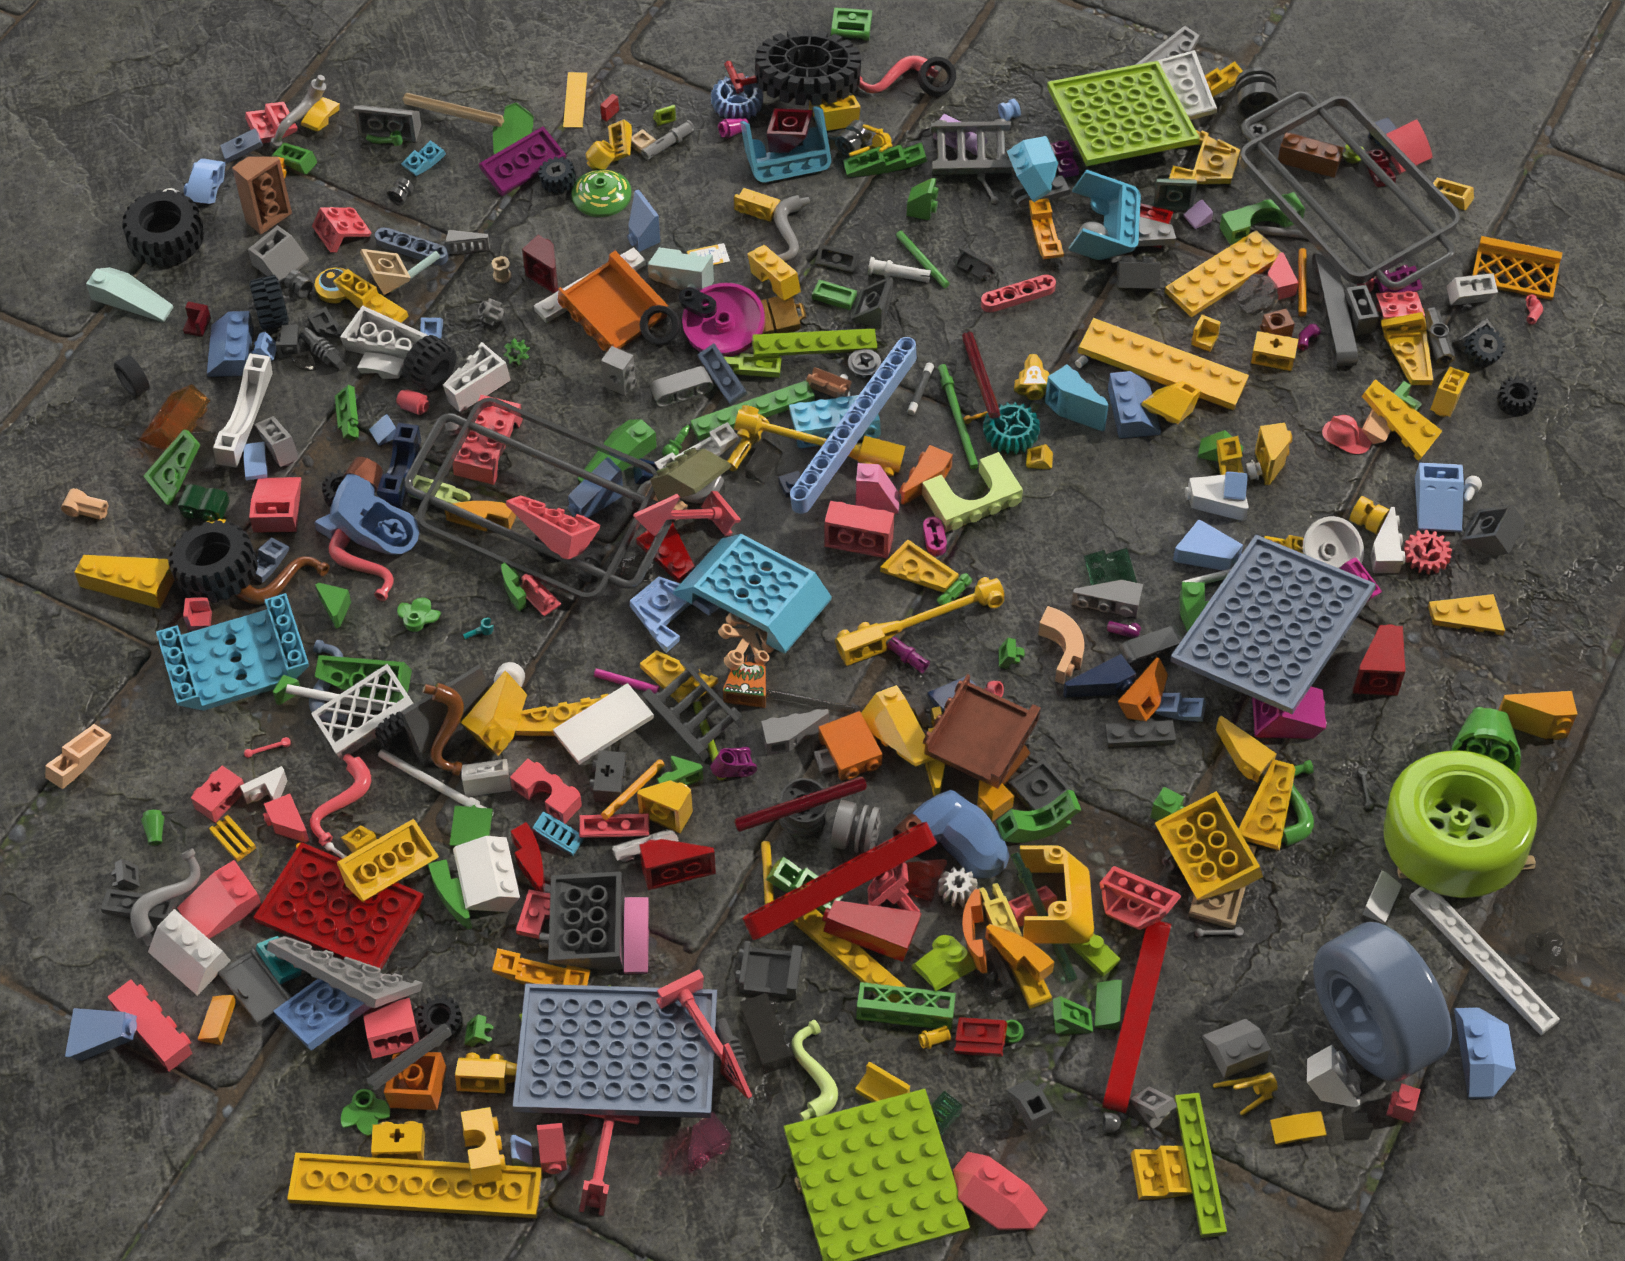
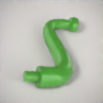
M1311 760L1294 766L1296 769L1294 777L1301 773H1314ZM1294 784L1292 786L1290 803L1296 812L1298 823L1284 827L1281 843L1285 842L1286 846L1306 839L1314 827L1312 812Z

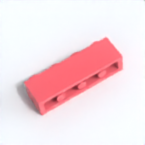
M130 979L109 995L108 1000L115 1011L137 1016L135 1034L170 1072L192 1055L189 1047L191 1041L184 1032L180 1034L175 1029L177 1025L170 1016L165 1018L161 1014L163 1010L155 1000L151 1002L147 998L149 994L141 984L137 986Z

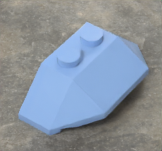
M1455 1008L1454 1013L1468 1099L1493 1098L1516 1070L1509 1026L1480 1008Z

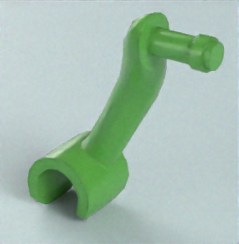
M398 130L393 131L390 137H376L371 134L366 136L367 141L377 144L393 143L394 146H400L403 142L402 135Z

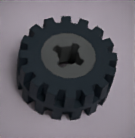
M549 158L548 162L544 161L542 163L543 166L540 165L539 177L541 184L550 193L552 191L554 193H558V191L563 193L565 189L568 191L570 186L573 187L574 182H576L573 163L567 158Z
M1480 327L1465 340L1464 348L1467 349L1464 352L1469 355L1467 357L1469 360H1473L1472 363L1474 365L1478 363L1480 367L1483 365L1488 367L1503 356L1505 343H1502L1504 338L1499 337L1500 333L1498 331L1495 333L1494 328Z

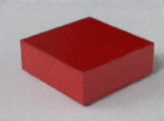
M611 94L600 104L601 119L606 122L619 111L618 96Z

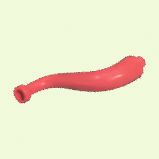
M921 56L905 57L899 60L877 84H867L862 81L863 79L860 76V84L857 87L868 93L882 92L906 71L914 69L919 72L923 63L928 59ZM931 66L927 70L926 77L931 75L933 78H936L939 75V72L934 69L935 66Z
M337 529L331 538L328 548L332 559L345 568L383 578L384 584L382 588L377 589L374 595L378 600L386 601L388 598L387 593L392 588L394 582L391 572L382 565L347 553L345 548L351 538L341 529Z
M347 753L343 760L348 764L346 770L353 776L355 782L347 790L319 806L310 818V828L319 838V843L322 846L331 842L333 836L329 832L325 833L323 831L320 821L325 816L363 797L371 784V773L360 757L354 758L350 753Z

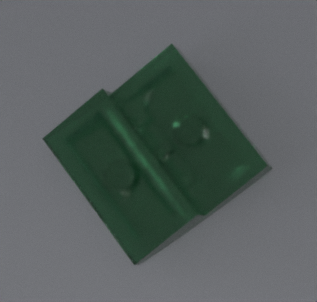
M1128 548L1106 554L1105 550L1084 556L1091 585L1118 580L1137 583Z

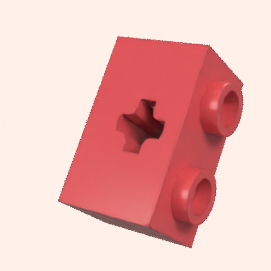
M221 766L217 771L210 774L208 780L201 787L194 791L191 797L194 808L216 823L243 795L240 788L244 784L243 779L224 766Z

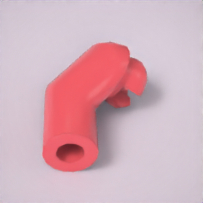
M1529 295L1526 297V306L1530 313L1526 321L1533 325L1542 314L1543 306L1535 295Z

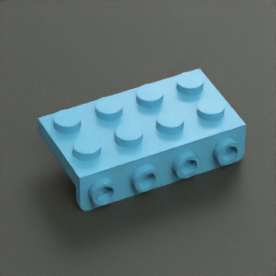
M859 395L842 396L827 400L820 399L789 405L794 430L828 439ZM878 414L860 440H863L864 436L877 438L881 435ZM797 440L799 448L819 446Z

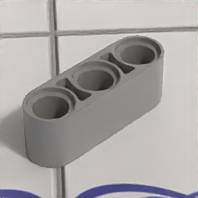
M700 366L657 379L651 383L649 388L657 405L664 407L706 394L713 389L714 385L706 368Z

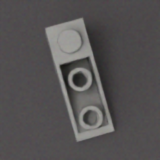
M1118 580L1075 588L1072 605L1136 618L1143 584Z
M816 709L808 713H794L786 717H772L761 721L762 737L767 756L789 752L817 733L819 726L829 723L828 709Z

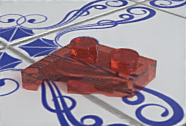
M947 860L905 862L907 864L909 880L905 887L909 891L908 894L931 902L938 887L939 879L942 877Z

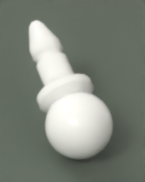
M1470 476L1465 480L1464 499L1466 502L1471 500L1481 489L1482 482L1479 477Z

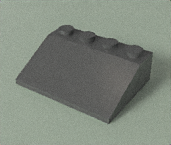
M479 665L446 684V686L454 689L462 697L464 711L457 728L444 746L442 754L449 750H454L463 741L474 737L461 722L490 689ZM433 695L426 696L401 712L409 747L424 766L429 762H433L431 758L432 744L448 712L446 704L432 700Z
M621 871L551 875L549 962L595 970L624 968L625 883Z

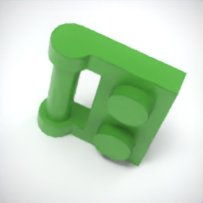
M834 8L831 36L836 34L841 37L861 38L863 41H869L872 10ZM838 27L864 29V31L838 29Z

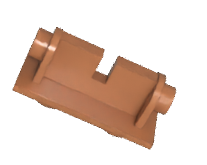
M814 367L812 375L809 374L806 382H809L810 388L835 398L847 397L852 384L850 380Z

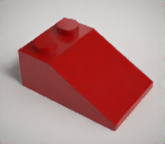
M666 839L648 840L643 844H639L641 867L648 891L716 874L715 851L713 847Z

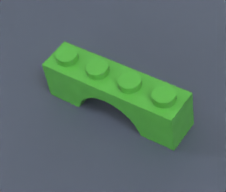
M1295 192L1281 195L1303 219L1305 208ZM1269 199L1222 214L1219 228L1231 245L1249 235L1250 228L1258 222L1272 221L1284 228L1294 224Z

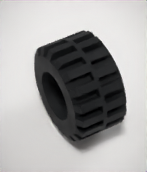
M434 335L424 336L408 351L403 362L402 375L425 393L436 391L453 373L457 362L456 351Z

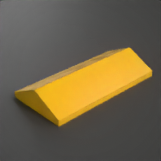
M412 819L338 861L337 865L346 886L364 902L438 859L439 856L416 821Z

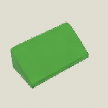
M1122 980L1097 983L1094 1028L1119 1030Z

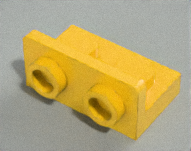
M743 188L740 195L735 194L734 210L770 222L774 217L773 214L776 206L780 203L779 199Z

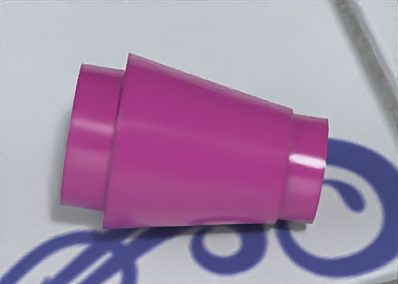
M723 119L718 124L721 137L730 138L741 133L740 121L748 123L747 119Z

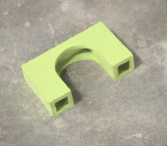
M999 452L980 459L979 473L990 489V492L981 499L965 500L958 497L952 492L942 475L923 482L922 496L935 517L942 521L945 533L957 530L968 523L977 522L990 514H997L1000 510L1014 507L1022 502L1023 489Z

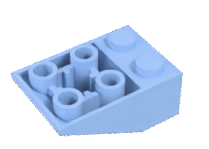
M1419 463L1415 475L1418 530L1462 532L1463 465Z

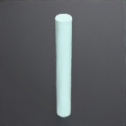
M437 251L433 252L407 271L411 279L441 258Z

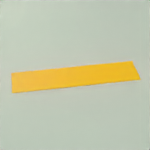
M568 72L563 127H583L587 73Z

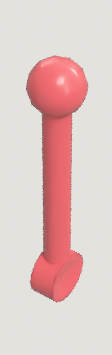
M285 737L278 743L254 750L246 749L244 756L250 758L253 754L276 747H289L291 741Z

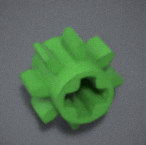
M514 338L511 340V344L507 343L504 346L507 352L503 356L508 357L510 364L513 361H517V364L520 365L522 359L527 360L529 358L526 353L530 347H526L524 344L525 340L517 342ZM514 349L520 351V354L514 353Z

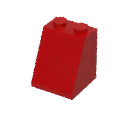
M1392 624L1379 626L1360 664L1353 693L1398 695L1406 672L1403 626Z

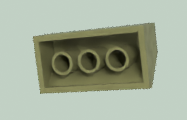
M691 448L684 451L683 455L674 458L675 461L667 463L665 468L656 471L657 475L651 478L650 481L658 502L675 494L682 498L699 492L731 468V464L705 448L700 450Z

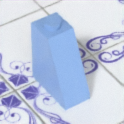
M1198 520L1176 546L1173 560L1183 564L1227 570L1231 569L1242 555L1243 544L1205 522Z

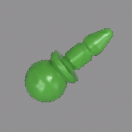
M689 425L680 430L674 441L670 439L669 444L664 446L662 450L663 457L672 452L675 456L679 454V450L682 449L680 444L688 435Z

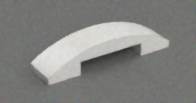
M726 422L710 431L709 438L691 448H696V450L705 448L720 456L739 438L729 423ZM672 452L654 463L658 470L665 468L667 463L675 461L674 458L684 453L682 452L675 456Z

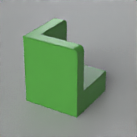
M1403 381L1394 394L1418 411L1422 403L1408 395L1411 385Z

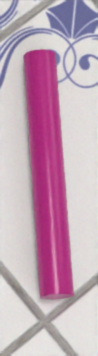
M596 668L594 672V677L621 685L628 683L631 688L646 691L649 688L654 694L660 690V686Z

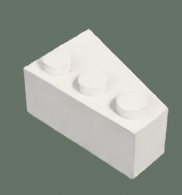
M482 342L478 346L479 350L473 356L470 355L467 358V363L462 368H458L443 384L448 402L460 413L478 402L480 395L487 396L511 381L506 362Z

